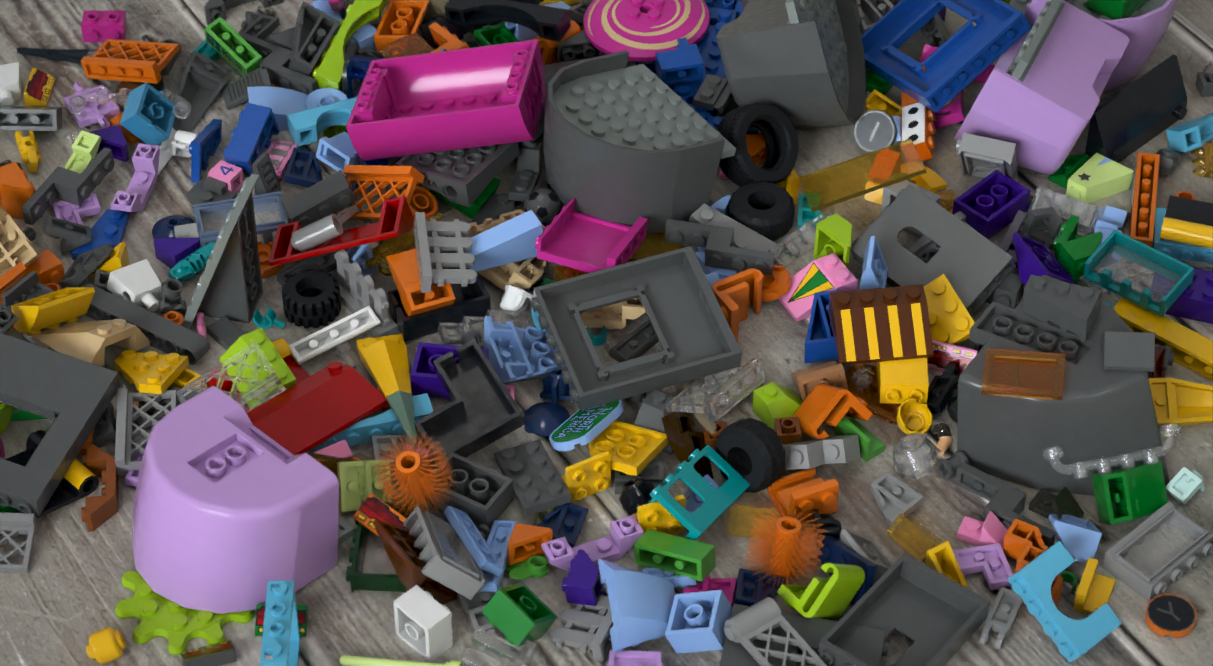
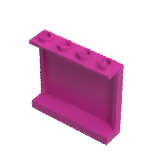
M572 198L567 205L563 206L561 212L555 215L552 223L546 226L542 235H538L535 248L537 249L538 259L588 273L603 270L628 262L646 238L648 219L639 216L632 227L574 211L575 198Z

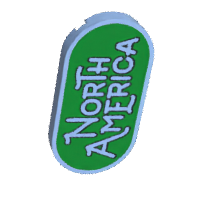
M617 400L582 411H576L550 434L549 440L552 447L557 451L573 450L576 444L580 443L581 446L588 444L623 413L622 401Z

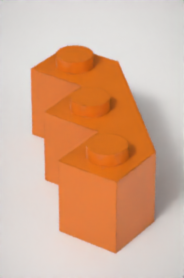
M1016 518L1005 533L1003 552L1005 556L1017 560L1016 572L1048 549L1042 540V534L1038 527ZM1060 573L1054 578L1051 585V596L1055 606L1060 602L1062 595L1063 578Z

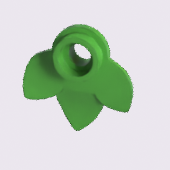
M536 555L511 566L507 564L505 570L509 572V577L514 579L541 578L549 573L550 565L545 557Z

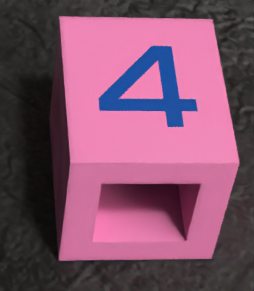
M222 160L208 172V176L226 182L228 190L235 193L241 189L244 182L243 168Z

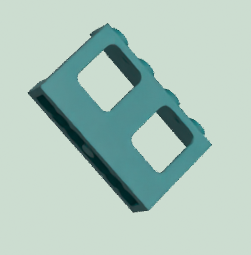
M709 445L701 451L697 448L687 458L690 461L689 463L684 460L676 468V475L671 472L662 482L664 486L662 487L659 484L649 494L652 497L649 503L658 501L689 531L684 538L695 541L750 486ZM703 456H707L728 476V480L718 489L711 486L693 467ZM678 480H682L703 500V504L694 513H689L668 493V489Z

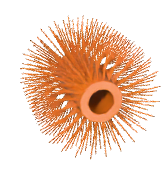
M408 435L406 447L404 442L402 443L403 453L393 443L395 448L398 449L396 451L398 453L397 456L390 452L393 454L391 457L394 459L387 460L388 458L382 460L384 462L390 461L393 463L392 465H390L391 463L384 465L386 463L378 464L382 465L380 466L382 468H385V466H395V468L376 471H381L380 474L388 473L387 471H395L387 475H379L382 476V481L388 479L387 477L389 476L394 477L390 481H383L386 488L385 493L387 492L388 496L389 493L391 496L394 493L397 494L396 492H400V490L402 491L399 495L389 498L390 501L391 499L392 501L394 499L397 500V505L402 504L401 508L407 507L406 504H410L408 509L410 510L411 508L412 510L411 506H413V503L415 506L416 498V506L419 500V504L421 501V511H423L422 503L426 504L425 507L429 511L426 502L427 497L433 504L435 502L431 500L434 499L431 493L439 495L434 490H442V492L448 490L446 488H434V486L440 485L439 487L443 488V485L449 483L435 484V482L440 483L453 480L448 479L449 476L442 477V479L434 478L443 475H450L451 478L455 477L447 473L448 470L449 472L451 471L449 468H446L447 463H444L445 458L442 454L441 456L440 454L438 456L435 455V453L441 452L439 448L437 451L436 449L432 452L430 451L435 443L432 446L430 445L429 448H425L426 451H424V447L428 443L424 444V446L422 445V447L420 446L421 450L419 449L418 452L417 449L422 442L417 443V446L415 443V450L412 442L411 450V435L410 443ZM441 459L439 462L429 465L433 460ZM443 464L438 466V469L431 470L435 465ZM439 470H445V471H442V473H441V472H438V473H440V474L435 473V472H437V471H439ZM396 485H401L397 490H394Z
M789 502L788 515L786 517L785 512L783 513L784 517H781L778 512L779 519L772 514L771 516L774 519L770 520L767 518L765 520L769 523L762 524V522L760 523L761 520H759V523L753 524V528L757 531L751 533L755 538L750 541L754 546L750 547L749 551L750 553H755L749 555L748 558L758 555V558L754 557L752 560L762 562L749 564L761 563L756 566H768L759 572L770 571L768 574L773 573L779 576V579L781 576L783 577V583L784 577L786 579L787 576L788 579L790 577L793 580L791 574L797 579L799 578L797 576L799 574L794 571L801 572V575L805 573L801 571L802 569L809 571L808 573L811 572L809 575L814 573L811 571L816 568L813 562L819 559L814 554L818 553V548H822L824 544L822 543L820 547H816V545H819L821 543L820 540H824L825 536L822 539H814L822 535L812 536H816L826 530L815 531L810 534L811 532L808 531L816 527L807 525L808 523L806 522L800 523L805 519L797 520L800 515L796 518H793V516L789 517ZM756 566L751 567L752 569H762V568H756Z

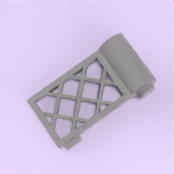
M356 204L293 232L291 243L294 249L306 252L342 235V224L358 211Z
M770 597L759 601L725 621L724 633L726 637L731 641L741 643L760 666H772L767 661L768 656L783 659L782 666L786 665V660L801 662V666H804V663L827 666L781 615L778 604ZM781 626L787 635L786 637L771 635V632L776 627ZM755 639L767 641L766 649L757 648L751 642ZM770 642L785 644L784 652L769 650ZM788 645L800 647L803 651L802 655L787 653Z

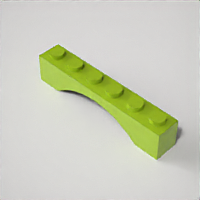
M355 0L353 4H349L346 18L341 19L338 25V33L331 37L330 48L328 51L325 50L323 52L322 63L314 69L313 78L317 79L318 89L334 88L341 91L344 66L343 53L348 41L359 28L380 17L387 0Z

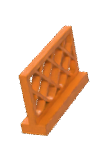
M107 39L92 57L84 56L81 59V64L86 78L158 84L162 79L160 72L180 48L178 44Z
M345 165L343 173L347 176L351 188L353 183H358L359 185L353 191L355 196L357 197L361 193L364 196L357 203H351L352 206L356 204L358 211L349 219L379 220L381 211L376 213V209L383 204L384 200H388L394 194L397 197L405 196L408 205H410L416 184H423L425 176L413 166ZM374 184L375 188L367 194L366 189ZM391 184L392 188L384 194L382 190ZM408 184L406 191L400 194L399 190ZM379 193L380 198L372 204L371 199ZM367 203L369 207L360 213L359 209ZM345 207L342 208L341 210L335 212V214L338 213V212H340V211H342V210H344Z

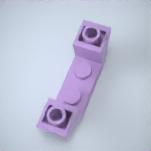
M138 144L132 157L135 169L133 177L126 191L117 190L110 206L111 210L127 212L144 211L158 178L159 145Z
M634 515L611 521L609 536L572 548L566 538L561 537L543 543L541 547L551 565L569 571L571 560L575 559L579 549L584 550L596 566H599V559L609 562L621 559L643 535V530Z

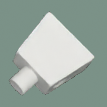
M19 62L0 65V104L2 106H12L14 101L22 98V78Z
M147 259L110 272L106 288L112 294L140 307L145 306L151 312L159 308L158 298L162 285Z

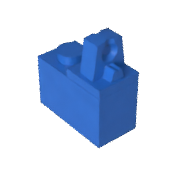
M686 37L677 39L678 45L675 47V50L655 53V70L658 78L665 84L670 85L703 79L704 63L696 44L689 45Z

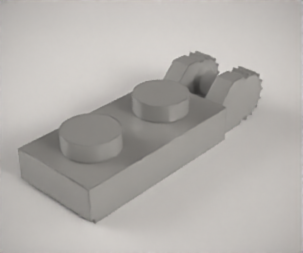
M1004 587L1000 588L985 620L979 643L985 645L989 640L992 630L999 633L995 640V648L1001 650L1006 635L1009 636L1024 603L1021 597L1013 590Z

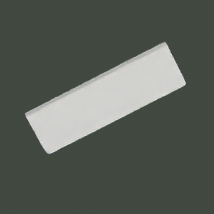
M369 305L289 345L292 359L296 363L301 364L381 324V322Z

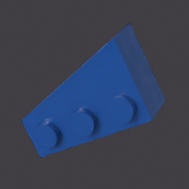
M251 103L246 104L245 109L239 115L237 127L232 131L229 146H226L224 149L223 157L227 163L243 168V172L253 174L252 164L259 158L265 147L270 148L272 136L278 135L280 132L272 109Z
M838 290L816 292L814 294L811 317L805 339V363L838 359L828 312L830 293L838 292Z

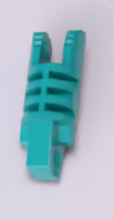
M215 242L204 245L179 261L169 270L168 277L184 282L204 270Z

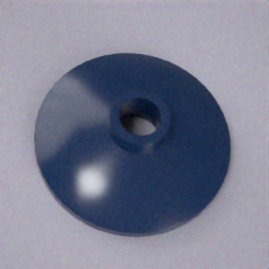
M182 215L164 217L153 226V238H175V226L195 222L191 218Z

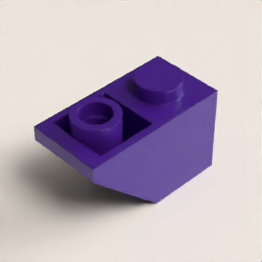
M579 549L575 559L571 560L567 577L563 578L562 591L565 592L567 603L596 606L603 591L600 571L586 552Z

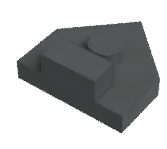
M210 176L205 181L200 179L188 192L192 209L195 204L237 197V193L228 190L226 182Z

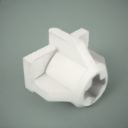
M178 130L172 141V155L190 158L192 155L189 153L190 142L199 133Z
M506 285L501 298L500 308L512 314H518L526 310L533 295L519 287Z

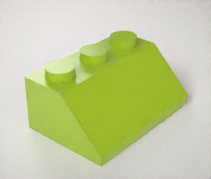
M262 327L240 336L219 358L220 364L251 410L296 385L295 376Z

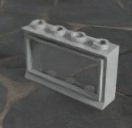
M964 132L962 139L958 138L955 151L957 152V157H959V167L962 168L963 175H966L967 172L969 176L984 179L995 170H998L1003 175L1016 181L1019 170L1018 163H1016V143Z
M1169 501L1105 551L1102 568L1150 601L1155 596L1163 594L1171 583L1178 582L1187 570L1194 569L1203 557H1208L1212 554L1213 533L1177 510Z
M417 505L403 525L410 529L409 534L417 538L414 547L422 550L419 559L427 563L422 569V574L471 600L476 593L482 590L486 581L482 570L452 525L426 510L425 512L421 511L419 505Z

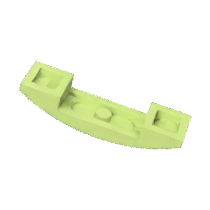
M81 130L71 146L73 154L64 168L81 174L96 157L101 137Z

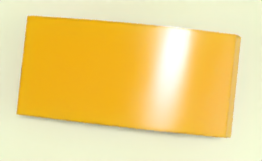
M919 163L901 166V175L910 177V180L916 181V185L934 193H938V190L947 189V183L930 168Z

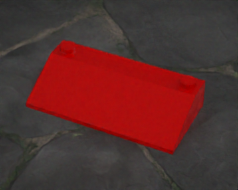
M401 196L384 200L379 222L343 230L342 235L306 252L295 250L291 243L292 233L302 228L300 222L296 221L280 225L276 231L268 264L269 266H275L400 236L412 229L414 219L406 197Z
M335 361L246 414L256 428L293 455H297L315 448L387 405L388 401L353 367Z

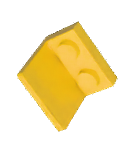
M608 451L566 467L565 475H562L561 478L571 494L572 502L582 500L589 495L611 487V454Z
M684 495L673 497L686 509V498ZM658 501L638 506L637 514H634L643 530V534L648 529L671 535L685 531V527Z

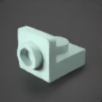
M1183 467L1165 486L1166 492L1185 505L1198 490L1202 493L1206 490L1203 483L1204 478L1197 471H1189Z

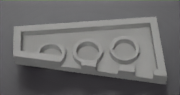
M705 203L689 218V221L693 223L734 228L733 247L774 253V260L785 249Z

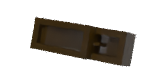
M673 412L662 417L665 433L678 460L681 463L684 460L689 463L690 461L687 458L697 448L701 451L706 447L704 433L695 432L691 413ZM707 456L701 457L693 465L694 469L702 477L708 474L713 479L710 459Z

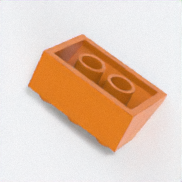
M390 0L373 37L377 52L388 53L390 58L405 51L414 42L430 1Z

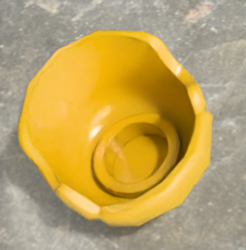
M911 398L903 401L899 406L896 422L900 430L905 434L914 437L922 436L932 426L933 415L927 404L919 403L916 398Z

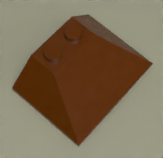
M377 519L374 520L373 525L400 581L406 587V592L415 585H418L424 591L431 593L433 598L440 604L444 605L457 599V592L422 574V569L427 563L419 559L422 550L414 547L417 538L409 534L410 530ZM442 547L445 556L451 559L449 552Z

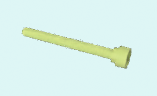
M342 655L339 659L340 664L345 666H463L462 660L451 659L450 662L446 661L445 664Z

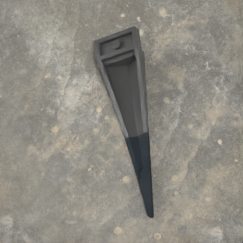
M179 45L180 50L163 68L160 75H169L182 52L181 45ZM19 47L17 48V53L81 64V59L84 56L92 57L98 49L63 50Z

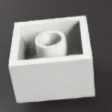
M415 585L393 601L396 635L428 662L431 663L453 646L452 613L447 606L438 603L431 593Z

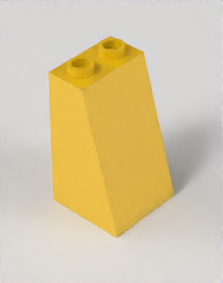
M927 358L875 362L879 403L902 404L905 400L916 398L917 402L927 404L929 387Z

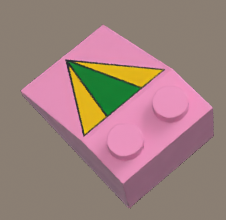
M832 253L815 259L791 277L792 285L790 289L778 299L796 322L811 317V309L816 292L857 290L858 280L838 256Z

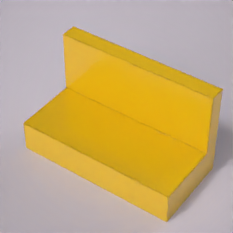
M1088 559L1076 592L1073 610L1090 614L1103 604H1108L1116 579L1096 574L1099 560Z

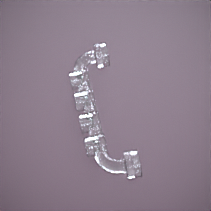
M101 87L97 93L90 92L73 96L68 103V109L71 113L80 115L84 112L87 101H96L101 105L106 104L107 101L117 102L119 105L124 106L126 105L130 90L121 88L119 93H111L108 88ZM163 90L166 94L165 97L175 104L173 114L180 119L187 118L192 109L191 104L185 98L173 95L170 90Z
M1179 423L1160 425L1161 436H1166V443L1160 447H1150L1114 456L1099 457L1094 460L1080 461L1069 465H1064L1060 462L1059 458L1064 456L1062 446L1044 448L1043 455L1044 459H1049L1051 466L1056 472L1065 475L1074 474L1075 479L1088 477V471L1097 469L1098 474L1112 472V466L1121 465V469L1136 467L1135 461L1144 460L1145 465L1155 464L1159 462L1158 457L1164 456L1174 449L1176 434L1181 433Z

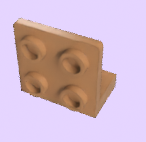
M836 361L791 374L802 403L818 384H826L848 390L844 367L842 363L837 364Z

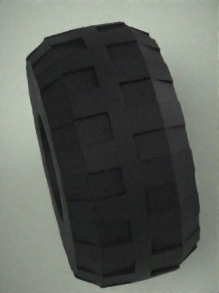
M765 181L751 182L741 186L731 195L728 217L771 241H776L786 235L793 226L795 214L794 200L784 188L779 187L777 184Z
M754 418L738 420L722 430L716 439L714 451L750 484L745 492L757 493L770 487L781 478L785 470L786 453L782 445L783 443L776 432L760 420L758 421ZM719 468L723 478L728 480V476Z

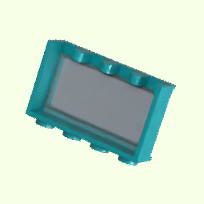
M1114 230L1088 258L1084 268L1085 279L1161 317H1164L1166 311L1186 288L1192 285L1194 268L1188 264L1176 260L1117 230Z

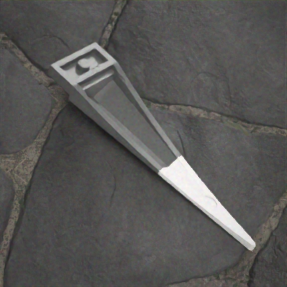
M196 51L193 52L183 71L174 104L178 106L169 139L163 141L160 146L158 175L173 156L172 141L175 138L176 132L178 130L192 131L220 94L232 71Z

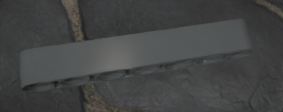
M88 283L83 286L94 287L95 289L87 314L84 315L96 321L124 319L127 323L136 325L150 340V346L167 354L178 353L181 356H188L189 364L192 365L210 350V343L204 336Z

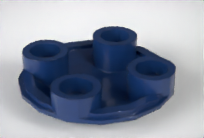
M537 403L525 411L523 417L524 430L527 433H533L549 439L550 434L570 417V414L565 407L557 403Z

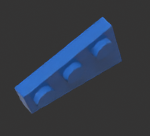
M213 119L190 142L189 153L192 154L191 182L197 183L202 179L201 171L207 170L209 157L214 156L222 140V120Z
M107 209L91 228V241L71 252L72 260H75L79 254L102 245L109 244L114 248L123 241L130 218L129 212Z

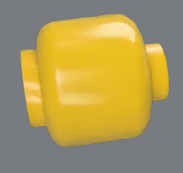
M110 626L91 633L89 644L86 645V651L90 659H96L100 664H106L121 658L124 652L123 649L126 648V642L119 629L115 630Z

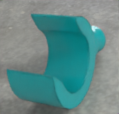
M268 307L265 313L266 318L256 310L253 322L258 327L268 329L271 326L284 329L286 322L277 318L272 308Z
M604 325L603 333L597 336L590 333L589 326L586 328L593 346H601L606 342L607 329Z

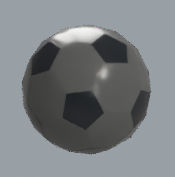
M549 188L533 190L527 196L524 203V212L532 210L545 227L552 223L555 215H558L563 208V203L555 191Z

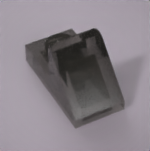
M1066 486L1063 487L1058 495L1041 488L1029 503V510L1047 519L1050 514L1058 515V519H1061L1063 514L1079 518L1084 516L1083 510Z

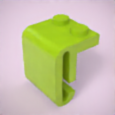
M825 563L820 568L825 572L833 573L830 578L814 577L809 586L782 584L777 591L784 598L783 602L788 607L796 609L806 618L838 619L863 584L865 573L857 565Z

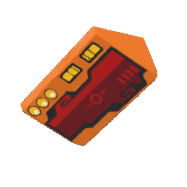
M373 494L368 495L352 517L376 535L378 533L373 525L375 519L407 529L403 525L407 518Z

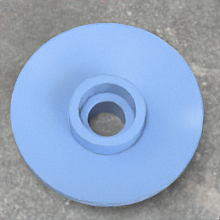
M321 88L311 92L306 97L305 106L308 110L348 99L340 90Z

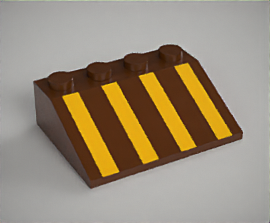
M923 284L830 293L828 312L839 364L849 365L933 357L928 305Z

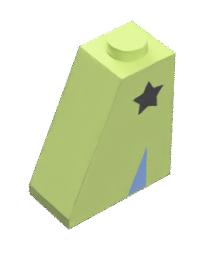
M1096 153L1068 179L1066 196L1085 205L1126 191L1131 188L1134 170Z

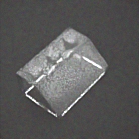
M1037 186L1029 208L1030 212V210L1053 207L1063 222L1066 223L1071 215L1080 217L1077 233L1087 236L1088 233L1094 234L1097 220H1102L1105 211L1101 207Z

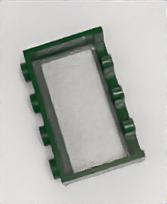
M385 502V503H386L387 505H389L390 507H391L392 505L394 506L393 503L391 504L390 502H388V503ZM414 503L411 506L412 510L411 508L410 510L408 509L410 504H406L407 507L401 508L402 510L399 513L408 518L410 511L412 513L413 509H415ZM398 504L399 506L397 508L395 507L394 510L398 511L402 507V504ZM355 520V525H358L357 529H353L352 543L355 544V547H350L349 562L352 565L347 566L346 581L351 583V592H354V590L406 593V587L400 581L379 536Z

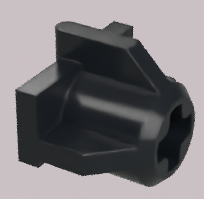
M636 478L624 484L619 501L628 516L636 513L638 506L648 504L652 499L649 494L655 488L651 482Z
M814 509L812 519L814 520L813 526L816 528L812 529V533L826 530L814 536L822 535L821 537L814 539L832 536L840 541L841 522L829 514H819V509Z

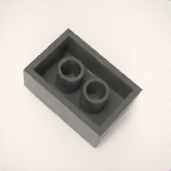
M451 452L445 459L448 461L446 462L448 466L453 467V470L450 469L451 472L448 470L447 473L455 478H451L450 475L434 478L442 479V477L449 476L448 479L453 480L440 483L435 482V484L445 482L449 484L443 485V488L439 487L440 485L434 486V488H446L448 490L444 492L442 490L439 492L434 490L439 495L431 494L441 502L438 504L434 499H431L435 502L433 504L443 511L447 508L446 506H452L464 511L469 515L474 524H485L490 528L494 520H497L514 500L513 479ZM439 470V471H437V472H435V473L440 474V473H438V472H441V473H442V471H445V470Z

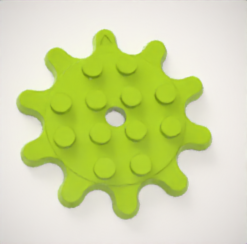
M131 570L123 574L121 583L123 587L131 589L135 594L131 598L119 601L114 611L118 618L134 617L140 620L141 623L134 629L132 634L135 643L144 644L154 637L162 636L167 638L168 651L173 655H180V652L186 651L188 643L195 638H202L209 645L225 642L226 635L222 630L225 624L228 622L245 624L251 622L254 617L252 610L220 614L184 608L155 593L138 572Z

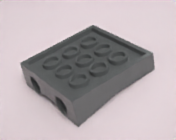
M518 142L405 155L395 163V166H413L425 176L423 184H416V186L434 190L442 194L450 202L470 207L491 180L518 157L520 153Z

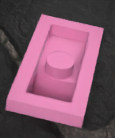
M989 511L985 522L964 516L957 531L956 539L976 546L1000 543L1003 550L1004 536L1007 528L991 511Z

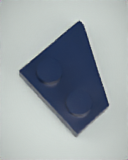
M293 148L283 182L309 188L323 180L321 176L322 170L317 163L318 159L315 152Z

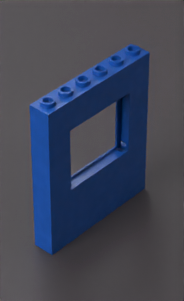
M901 0L862 34L861 37L866 68L937 113L1032 27L1022 12L1001 0ZM944 7L969 20L922 63H919L898 49Z

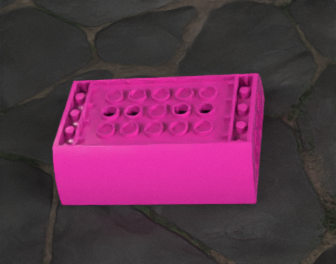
M535 39L371 60L346 125L348 135L357 154L363 160H373L534 140L546 99L545 74L539 41Z

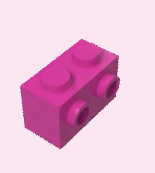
M84 10L81 23L83 42H105L107 39H126L128 25L125 10Z

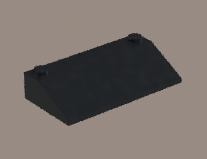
M1173 54L1095 109L1090 119L1085 154H1088L1089 159L1094 154L1099 153L1119 163L1178 120H1182L1185 117L1188 98L1176 55Z

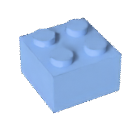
M722 590L675 594L665 636L677 654L723 650L726 638L724 633L725 621L731 617L732 606Z

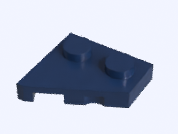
M566 503L544 516L543 521L536 526L551 528L553 530L552 540L565 537L572 548L575 547L587 517L588 509L572 503Z
M739 568L734 604L751 607L767 597L773 599L778 594L777 591L781 585L786 584L787 578L785 579L784 577L783 583V577L781 576L779 579V576L776 575L773 577L770 574L766 575V573H757L756 571Z

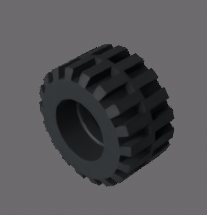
M302 270L298 274H292L291 278H287L282 286L284 315L290 323H295V326H304V328L308 329L309 327L319 328L321 325H328V322H333L335 317L339 316L341 310L340 288L337 279L332 277V274L324 273L323 270Z

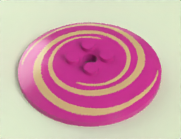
M594 0L584 15L585 35L595 48L607 55L628 51V61L639 62L655 61V53L675 50V47L678 45L677 39L686 37L689 45H697L707 33L710 23L709 10L703 0Z

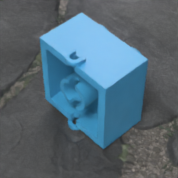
M146 82L129 92L120 124L146 144L158 145L169 139L178 106L165 97V92L157 91Z

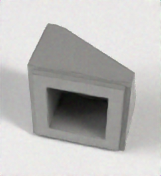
M196 223L174 227L175 238H199Z

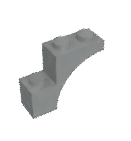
M840 435L814 441L782 444L786 453L785 470L810 469L824 464L848 463L861 459L858 435Z

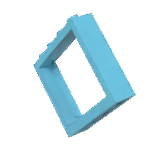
M268 581L260 666H299L301 640L294 581ZM265 655H272V659H265Z

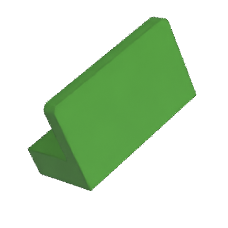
M844 416L835 427L834 434L836 436L858 435L860 455L865 462L884 452V444L856 419L851 418L848 420Z

